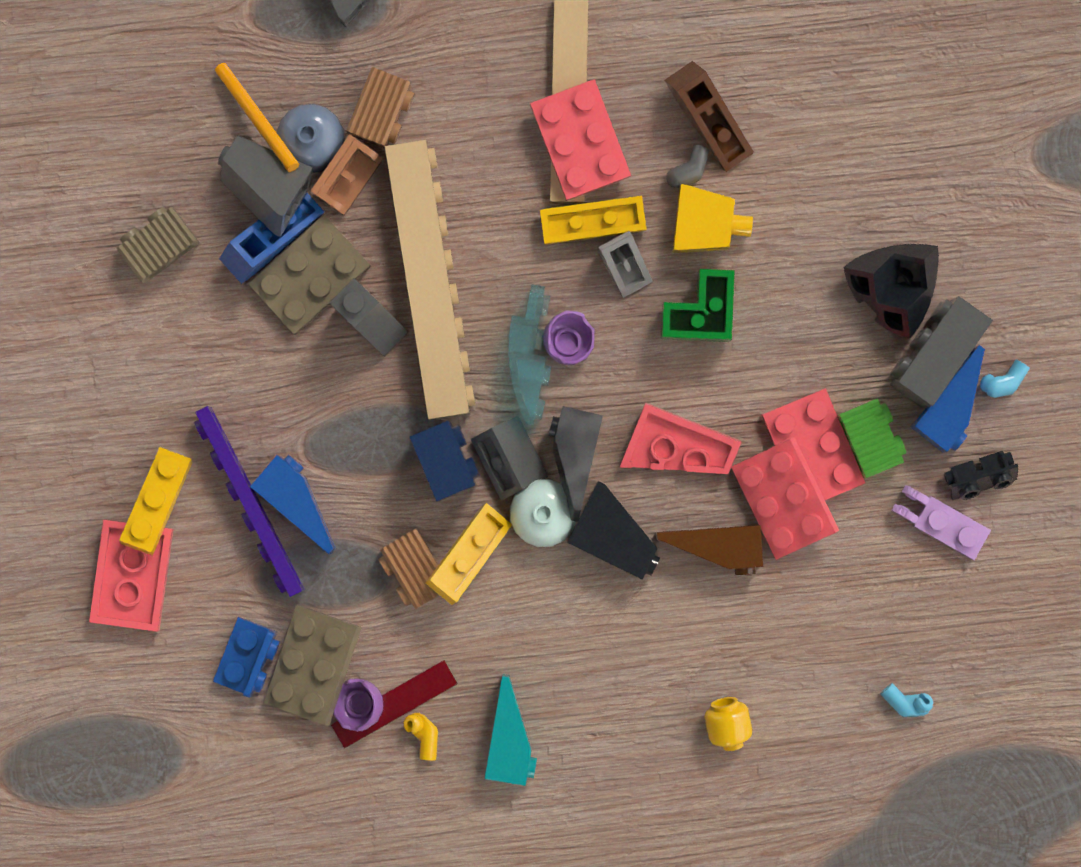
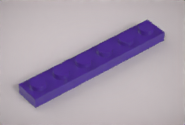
M206 406L196 411L195 413L199 419L194 422L196 429L203 440L209 438L214 448L210 455L219 471L224 469L230 481L225 483L234 501L240 499L246 511L241 515L249 531L256 530L261 540L257 547L266 563L272 561L277 571L273 575L277 587L281 593L287 591L290 597L304 591L305 588L258 496L250 487L251 483L212 407Z

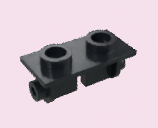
M999 451L979 458L982 467L980 471L976 470L973 460L949 467L950 471L945 472L944 476L947 485H951L952 501L959 498L962 500L972 499L978 496L981 491L993 487L994 489H1003L1010 486L1018 477V464H1014L1011 452L1004 453Z

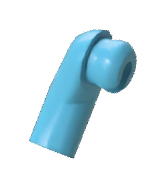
M1015 360L1006 375L997 377L991 374L985 375L980 382V388L993 398L1011 395L1018 389L1030 367L1019 360Z
M893 683L889 684L880 693L902 717L924 716L933 707V699L930 695L925 693L904 695Z

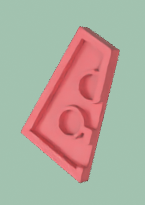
M645 402L620 468L636 467L651 468L652 470L667 469L729 474L741 441Z

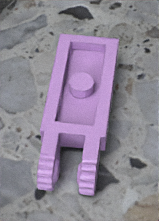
M905 485L902 490L905 496L920 502L924 507L919 516L910 512L908 508L897 504L893 506L891 511L913 523V527L964 556L975 560L991 530L932 496L927 497Z

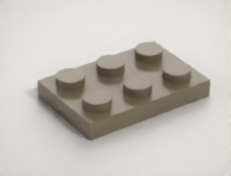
M323 215L249 282L248 285L290 331L296 335L323 311L353 278L358 279L371 265L329 219Z
M296 605L264 703L321 725L329 726L362 627L310 608Z

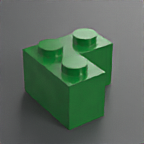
M700 269L697 276L696 303L664 302L662 304L661 339L730 342L732 340L735 270Z

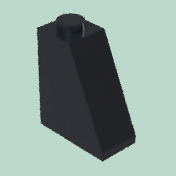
M597 481L567 543L642 580L645 574L652 576L660 560V557L655 555L658 548L604 483Z

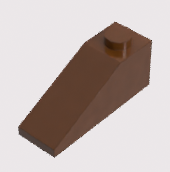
M691 61L664 80L679 106L725 172L754 153L704 69Z
M761 525L655 532L657 540L724 568L735 569V575L756 574L755 567H764Z

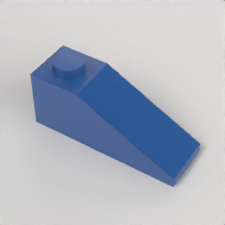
M307 193L281 237L273 234L258 220L228 243L219 260L243 284L308 229L325 211Z
M980 345L973 348L935 404L925 408L910 426L942 453L948 452L950 448L956 451L967 437L964 430L970 422L985 351Z
M289 454L285 459L280 455H276L250 487L323 550L331 554L336 547L308 480L300 473L304 467Z

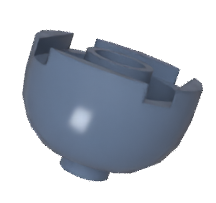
M316 104L299 105L289 110L280 120L276 132L297 161L313 167L312 173L324 171L345 141L344 129L338 117L328 108Z

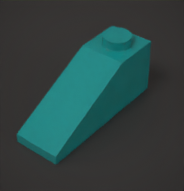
M502 674L485 779L526 786L527 777L534 779L537 758L531 757L532 748L510 675Z

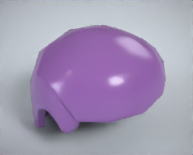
M567 310L554 316L546 325L543 334L544 347L547 353L559 364L575 365L587 359L593 350L595 330L586 320L583 313Z
M349 679L343 683L333 715L342 728L353 731L366 730L378 722L383 712V696L373 683L364 679Z

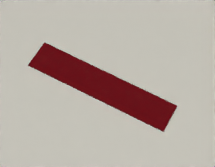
M445 660L382 695L383 712L378 722L363 731L342 728L338 721L331 724L345 749L458 683Z

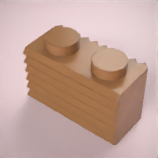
M372 67L347 127L348 135L350 134L353 137L384 149L385 146H388L389 142L395 144L402 125L397 123L402 110L405 112L409 111L415 93L410 91L411 83Z
M417 528L380 549L383 556L378 560L388 576L395 574L401 584L396 590L406 606L412 603L414 608L417 609L439 596L438 593L425 584L439 564Z

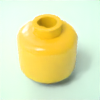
M724 697L717 699L711 703V707L705 712L704 719L707 733L713 745L723 747L725 751H735L744 746L743 743L752 736L753 729L749 709L743 702H739L737 698Z

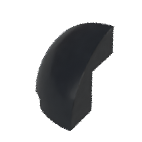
M928 244L894 245L876 249L855 258L844 266L845 277L854 298L858 303L865 301L877 314L875 321L894 334L910 339L920 327L933 297L938 273V246Z

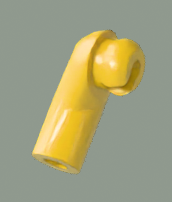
M413 713L408 715L404 719L403 725L407 732H411L421 741L420 759L436 760L437 727L423 714Z

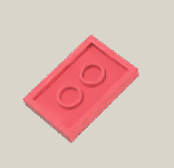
M595 79L530 103L566 201L631 177Z
M826 388L761 415L774 446L792 437L795 438L824 500L865 484L863 475Z
M794 437L731 467L758 524L761 525V530L776 560L839 531Z
M103 520L89 622L158 632L160 630L174 529L164 528L152 556L120 543L119 539L127 522Z

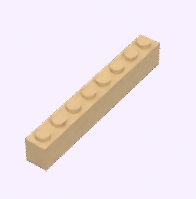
M426 140L385 146L428 419L434 420L470 414L469 406L475 405L473 386H466L464 372H469L470 366L467 351L460 352L458 338H464L465 335L462 317L455 318L453 304H459L456 283H449L448 270H454L451 249L444 250L442 237L449 235L446 216H439L437 203L443 202L440 181L433 182L431 169L438 168L435 148H428Z

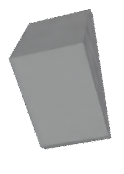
M630 231L598 248V253L623 298L653 282Z

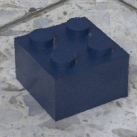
M446 421L410 436L436 502L477 486L475 479L480 477L473 458H465L461 447L467 445L459 425L453 427L450 421Z

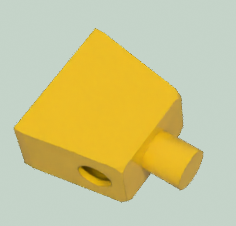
M681 184L672 253L728 250L731 235L751 237L753 217L734 215L735 199Z

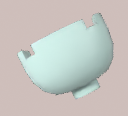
M550 479L535 480L527 488L517 492L510 505V522L515 533L526 543L537 547H552L563 542L573 532L576 525L575 521H571L562 484Z

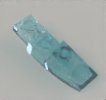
M534 284L531 285L526 317L512 316L509 332V364L513 389L524 420L530 426H534L535 419L542 420L545 400L539 399L541 385L548 386L552 367L545 365L546 357L533 355L534 349L541 350L544 329H538L540 315L547 316L551 298L549 295H544L545 286Z

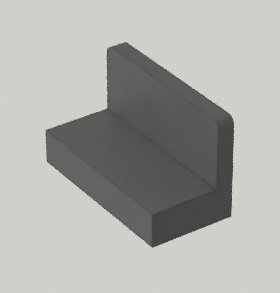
M518 416L494 426L471 439L501 500L527 488L535 480L548 477Z

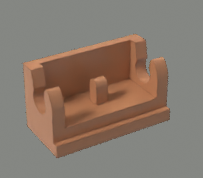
M349 134L311 189V192L314 196L345 216L383 159L375 151Z

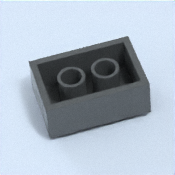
M960 296L950 301L946 299L944 302L941 301L930 316V319L934 321L929 329L926 327L924 331L921 330L910 344L914 351L909 357L901 358L890 373L894 377L890 386L922 408L931 407L935 404L993 321Z

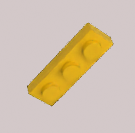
M642 196L540 210L544 245L620 235L628 231L635 233L647 230Z
M159 447L119 539L121 544L153 556L193 463L191 458Z
M487 503L482 505L425 584L451 605L457 603L512 524Z

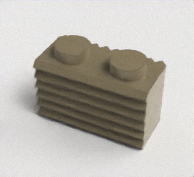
M162 207L152 213L147 218L150 224L140 231L137 228L128 231L120 238L122 244L116 248L143 283H147L200 243L172 207L167 211Z

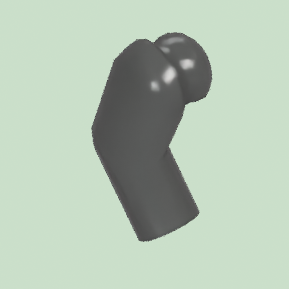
M693 145L689 161L668 171L666 175L667 183L671 187L680 188L681 184L691 185L701 180L709 149L705 146Z

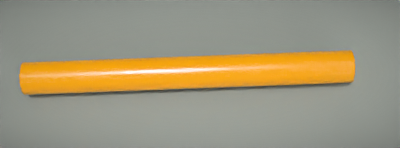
M219 64L215 68L216 74L288 172L295 171L299 167L296 158L227 64Z

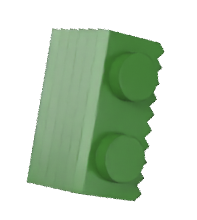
M877 398L837 415L863 478H868L904 463L902 455L906 454V449L899 435L893 436L889 423L893 422V418L886 403L880 405Z

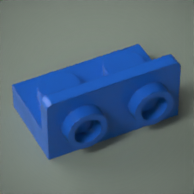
M238 617L213 682L241 692L243 696L248 698L253 696L254 691L260 693L267 677V673L262 672L266 660L273 661L280 641L275 640L277 631Z

